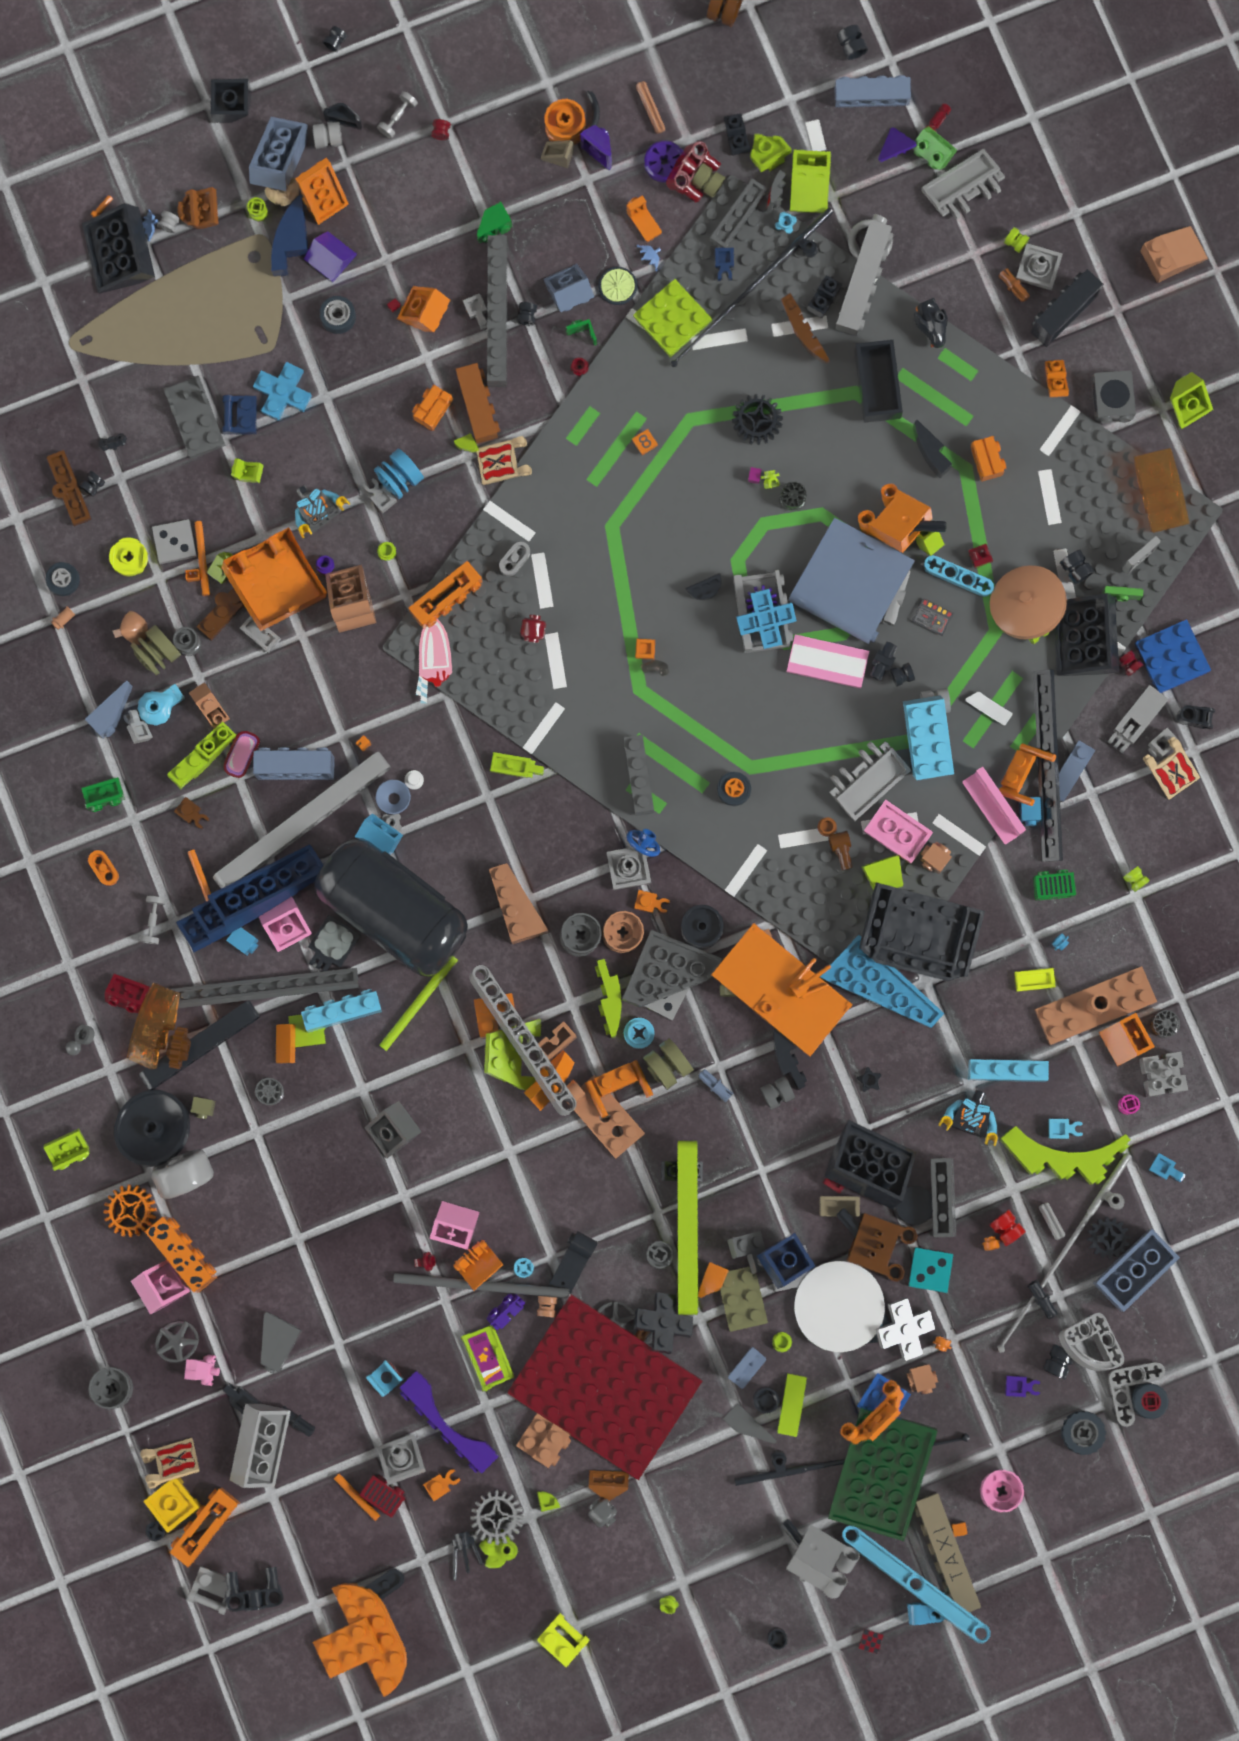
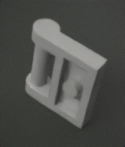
M201 1566L187 1601L192 1603L194 1601L218 1610V1613L224 1615L227 1610L224 1605L225 1591H227L226 1576ZM200 1588L223 1597L224 1600L220 1603L199 1595L197 1592Z

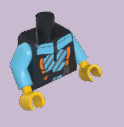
M975 1090L972 1100L963 1098V1100H957L950 1105L938 1124L941 1126L942 1123H945L947 1125L946 1130L952 1127L983 1139L986 1138V1145L988 1140H992L994 1146H996L998 1140L994 1113L991 1111L990 1106L983 1104L986 1093Z

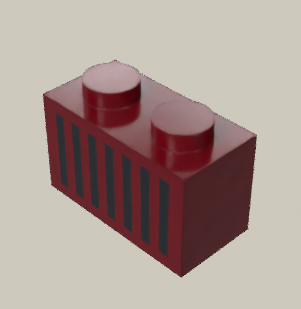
M374 1474L360 1493L362 1498L391 1518L406 1499L405 1491L397 1485L394 1487L388 1485L386 1477L381 1474L378 1476Z

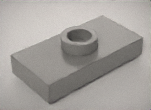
M251 616L240 627L246 635L268 654L281 640L269 628L260 632Z

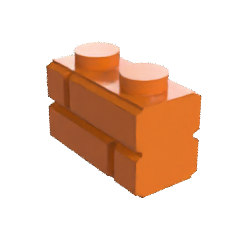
M433 385L431 389L427 388L425 390L423 401L421 404L417 403L412 411L414 413V420L431 431L435 429L453 402V397L436 385Z
M994 436L973 441L970 448L980 480L983 482L1003 476L1006 463L1004 458L1000 459L999 452L1001 448L998 440L995 441Z

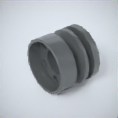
M576 913L568 917L563 923L559 934L560 943L563 949L570 955L576 957L587 956L600 943L602 936L601 926L593 916L586 913ZM576 932H578L579 934L584 933V940H577L575 938L577 936Z
M108 1367L99 1370L93 1375L89 1384V1394L93 1402L99 1407L117 1409L129 1402L134 1387L132 1379L126 1372L118 1368ZM115 1383L114 1387L117 1388V1391L110 1394V1390L107 1389L108 1385L112 1386Z

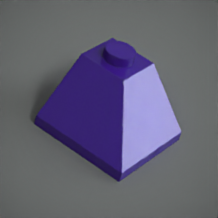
M593 125L580 134L581 148L610 171L612 168L609 133L604 128Z

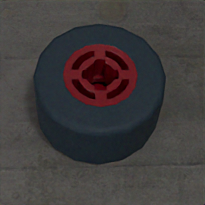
M1140 1384L1131 1395L1133 1410L1143 1418H1159L1168 1408L1169 1400L1167 1393L1157 1384Z

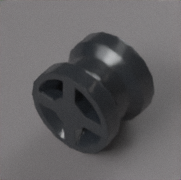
M158 1520L149 1523L145 1530L147 1538L151 1541H159L167 1534Z

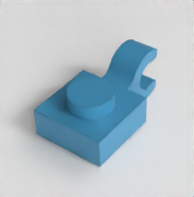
M1160 1153L1157 1154L1149 1171L1167 1180L1168 1176H1171L1173 1179L1182 1182L1185 1176L1184 1173L1174 1168L1176 1162Z

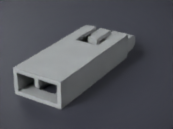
M1149 685L1113 730L1115 733L1107 742L1111 744L1116 739L1117 742L1113 747L1117 749L1120 744H1123L1124 746L1119 751L1123 753L1129 745L1134 744L1169 699ZM1133 719L1134 722H1137L1139 725L1132 732V734H1130L1134 726L1130 724L1126 730L1125 727Z

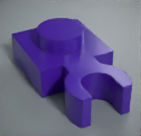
M1006 1376L1005 1396L1026 1397V1391L1032 1395H1039L1040 1392L1033 1391L1032 1386L1040 1384V1381L1032 1380L1026 1383L1027 1377Z

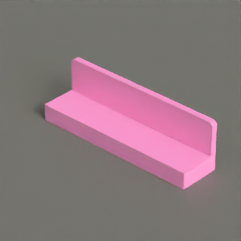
M984 767L976 770L973 775L962 782L1004 844L1009 843L1026 831Z

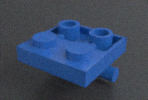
M877 1373L857 1404V1407L861 1408L863 1406L875 1410L886 1399L887 1396L883 1392V1385L890 1380ZM901 1387L900 1390L903 1392L904 1397L900 1402L899 1412H901L911 1395Z

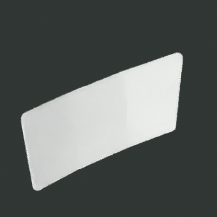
M976 692L965 699L972 706L1003 725H1006L1012 716L1010 711L1001 707L981 692Z

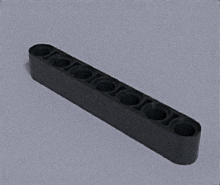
M250 1000L246 1001L189 1039L191 1046L188 1059L182 1061L180 1069L170 1068V1059L166 1055L139 1073V1077L149 1091L157 1088L260 1018L259 1013Z

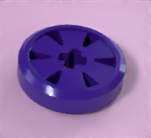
M659 141L652 144L644 157V166L648 175L658 182H666L675 162L683 152L682 149L671 141ZM667 158L669 164L665 163V165H662L661 159Z

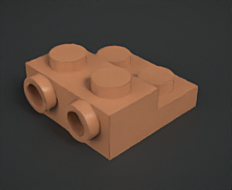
M537 1413L516 1446L549 1468L551 1465L555 1467L560 1459L558 1453L561 1448L566 1450L571 1439H569L570 1434Z

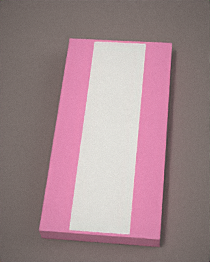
M795 635L787 672L861 689L869 651Z

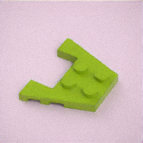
M541 1019L526 1022L525 1025L533 1037H540ZM501 1029L487 1033L484 1073L526 1091L536 1080L534 1077L521 1076L522 1059L504 1031ZM523 1036L518 1037L521 1044L523 1043Z

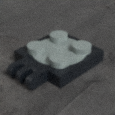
M328 915L308 948L316 952L309 964L313 966L316 960H318L319 962L315 967L318 970L325 964L322 972L328 971L332 963L341 968L360 939L361 934Z

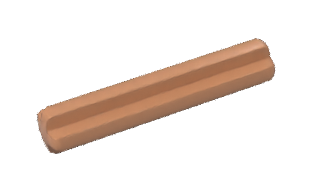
M642 81L636 85V88L657 134L665 131V126L646 82Z

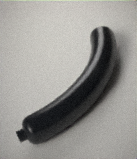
M588 90L587 97L591 102L593 111L592 120L588 126L590 128L593 125H598L600 107L595 94Z

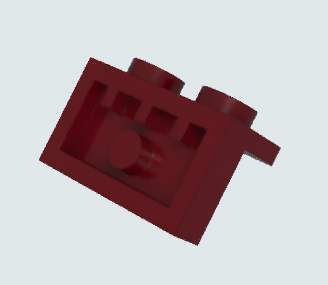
M114 974L105 990V1002L114 1007L124 1008L130 1013L141 1014L142 1005L150 991V986Z

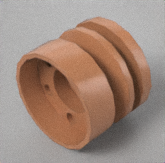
M619 911L612 914L604 923L602 929L604 943L609 949L618 953H626L635 949L642 941L644 935V928L640 918L628 911ZM621 928H624V931L627 932L623 938L620 937V934H617V931H620Z

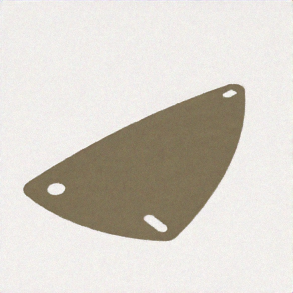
M261 234L253 235L202 256L166 274L120 301L73 334L69 339L70 348L77 352L110 360L150 365L218 363L252 357L272 351L276 345L281 325L283 295L281 277H273L271 271L272 247L269 240ZM251 251L260 253L261 259L259 262L251 263L248 260V255ZM256 326L262 327L268 339L266 344L260 342L255 332ZM88 335L92 336L93 340L84 346L81 345L80 339Z

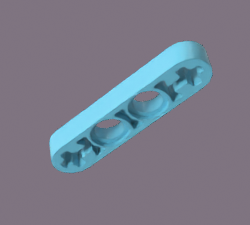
M932 555L927 557L924 562V569L927 573L979 596L987 597L994 589L993 582L990 579L940 557ZM933 560L936 562L935 565L938 567H941V564H944L941 573L938 572L939 568L937 567L930 569V565L928 564V562L931 563ZM953 568L955 575L953 577L946 576L945 569ZM963 576H971L973 582L970 585L964 584L962 581ZM976 579L979 580V585H984L985 583L988 584L987 588H989L990 590H986L985 592H983L982 587L979 585L976 586V589L973 588V586L976 583Z

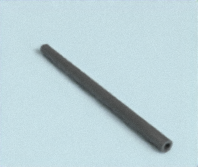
M394 1274V1283L473 1290L465 1279ZM485 1281L476 1289L480 1291L569 1298L568 1288Z

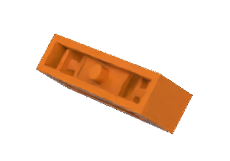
M466 561L408 608L409 612L423 629L427 626L430 628L436 624L437 618L441 615H447L452 610V606L456 603H462L467 598V594L471 591H477L482 586V577ZM458 580V584L461 587L437 604L434 610L431 604L455 586V582Z
M220 1488L218 1491L216 1489L213 1490L208 1497L209 1503L206 1506L202 1505L195 1513L198 1517L194 1522L189 1521L183 1529L185 1531L181 1538L177 1537L170 1545L172 1547L170 1553L187 1567L192 1565L240 1503L223 1488ZM218 1502L219 1504L214 1508V1510H211L215 1503ZM225 1507L227 1508L221 1517L219 1516L214 1520L197 1543L191 1539L186 1546L184 1545L186 1540L196 1533L212 1511L219 1515ZM198 1544V1547L191 1553V1550Z

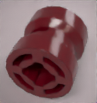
M1132 650L1119 659V666L1125 669L1128 677L1143 666L1141 661L1135 658Z

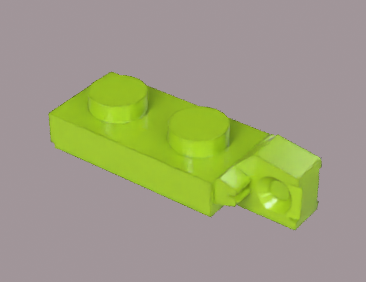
M493 752L490 772L522 778H533V774L543 776L544 766L535 765L536 761L530 758Z

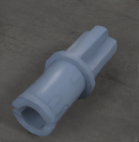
M706 1069L702 1070L698 1075L711 1088L710 1091L716 1093L724 1102L733 1095V1092L721 1083L722 1080H717Z

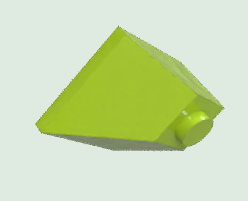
M1191 372L1176 381L1170 400L1179 426L1183 429L1211 412L1213 407L1204 380Z

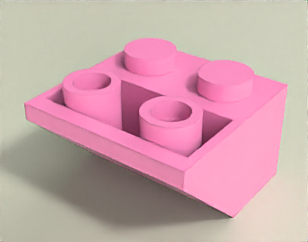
M442 1201L430 1239L468 1250L479 1212Z

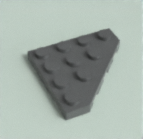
M651 930L622 1001L637 1007H643L714 978L711 974L720 965L722 958Z

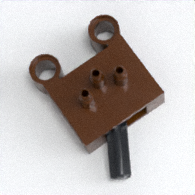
M846 1208L841 1209L836 1215L854 1236L846 1262L885 1275L890 1281H900L905 1273L903 1267L899 1264H889L897 1238L903 1244H913L917 1239L916 1230L912 1227L898 1226L866 1213H862L858 1224ZM905 1230H909L912 1233V1238L909 1241L903 1238ZM893 1267L899 1270V1275L896 1278H892L890 1275V1270Z

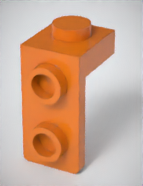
M643 195L639 198H632L627 204V214L645 241L649 242L662 234V230L646 208V200Z

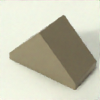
M573 141L546 142L540 159L568 168L574 152Z

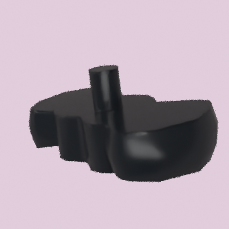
M119 433L117 436H111L108 439L102 438L98 445L102 451L112 448L116 450L117 447L126 444L127 438L123 433Z

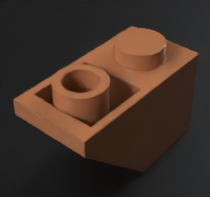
M205 682L189 692L214 729L220 723H225L230 719Z

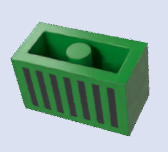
M1058 870L1057 874H1049V871L1038 872V875L1033 878L1035 901L1072 898L1076 896L1074 872L1068 873V870Z

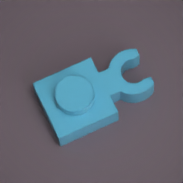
M1048 1119L1049 1139H1069V1133L1076 1137L1082 1136L1083 1133H1077L1075 1127L1077 1125L1081 1126L1083 1123L1074 1122L1072 1125H1069V1119Z

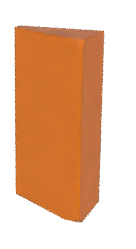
M295 1024L276 1025V1063H295Z

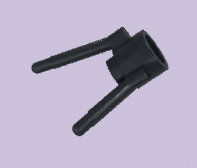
M469 1532L454 1535L455 1540H452L453 1581L457 1579L458 1549L462 1550L467 1574L470 1573L466 1549L470 1548V1544L480 1565L484 1564L475 1544L474 1536H470Z

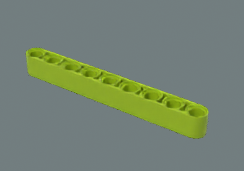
M678 1140V1315H698L697 1140Z

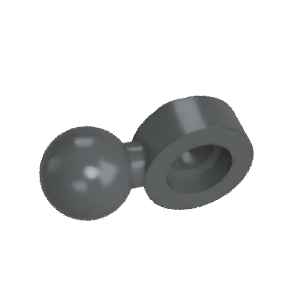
M80 1025L75 1031V1040L69 1041L66 1044V1052L72 1056L79 1054L81 1044L88 1045L93 1041L95 1036L94 1029L91 1026Z

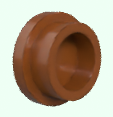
M829 817L821 819L817 826L818 832L825 837L834 834L837 829L836 822Z

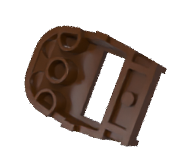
M790 293L781 298L792 328L803 347L815 359L828 364L830 360L817 337H813L814 335L809 323L803 322L805 319L802 316V311L792 294Z

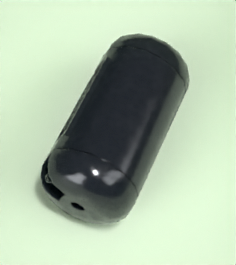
M354 837L344 841L326 860L316 877L314 889L316 895L325 905L419 976L429 977L440 972L454 957L466 938L468 923L466 917L459 909L445 900V896L386 851L383 852L366 839Z

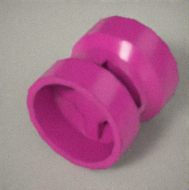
M1135 1095L1123 1096L1118 1101V1109L1125 1115H1131L1140 1108V1101Z

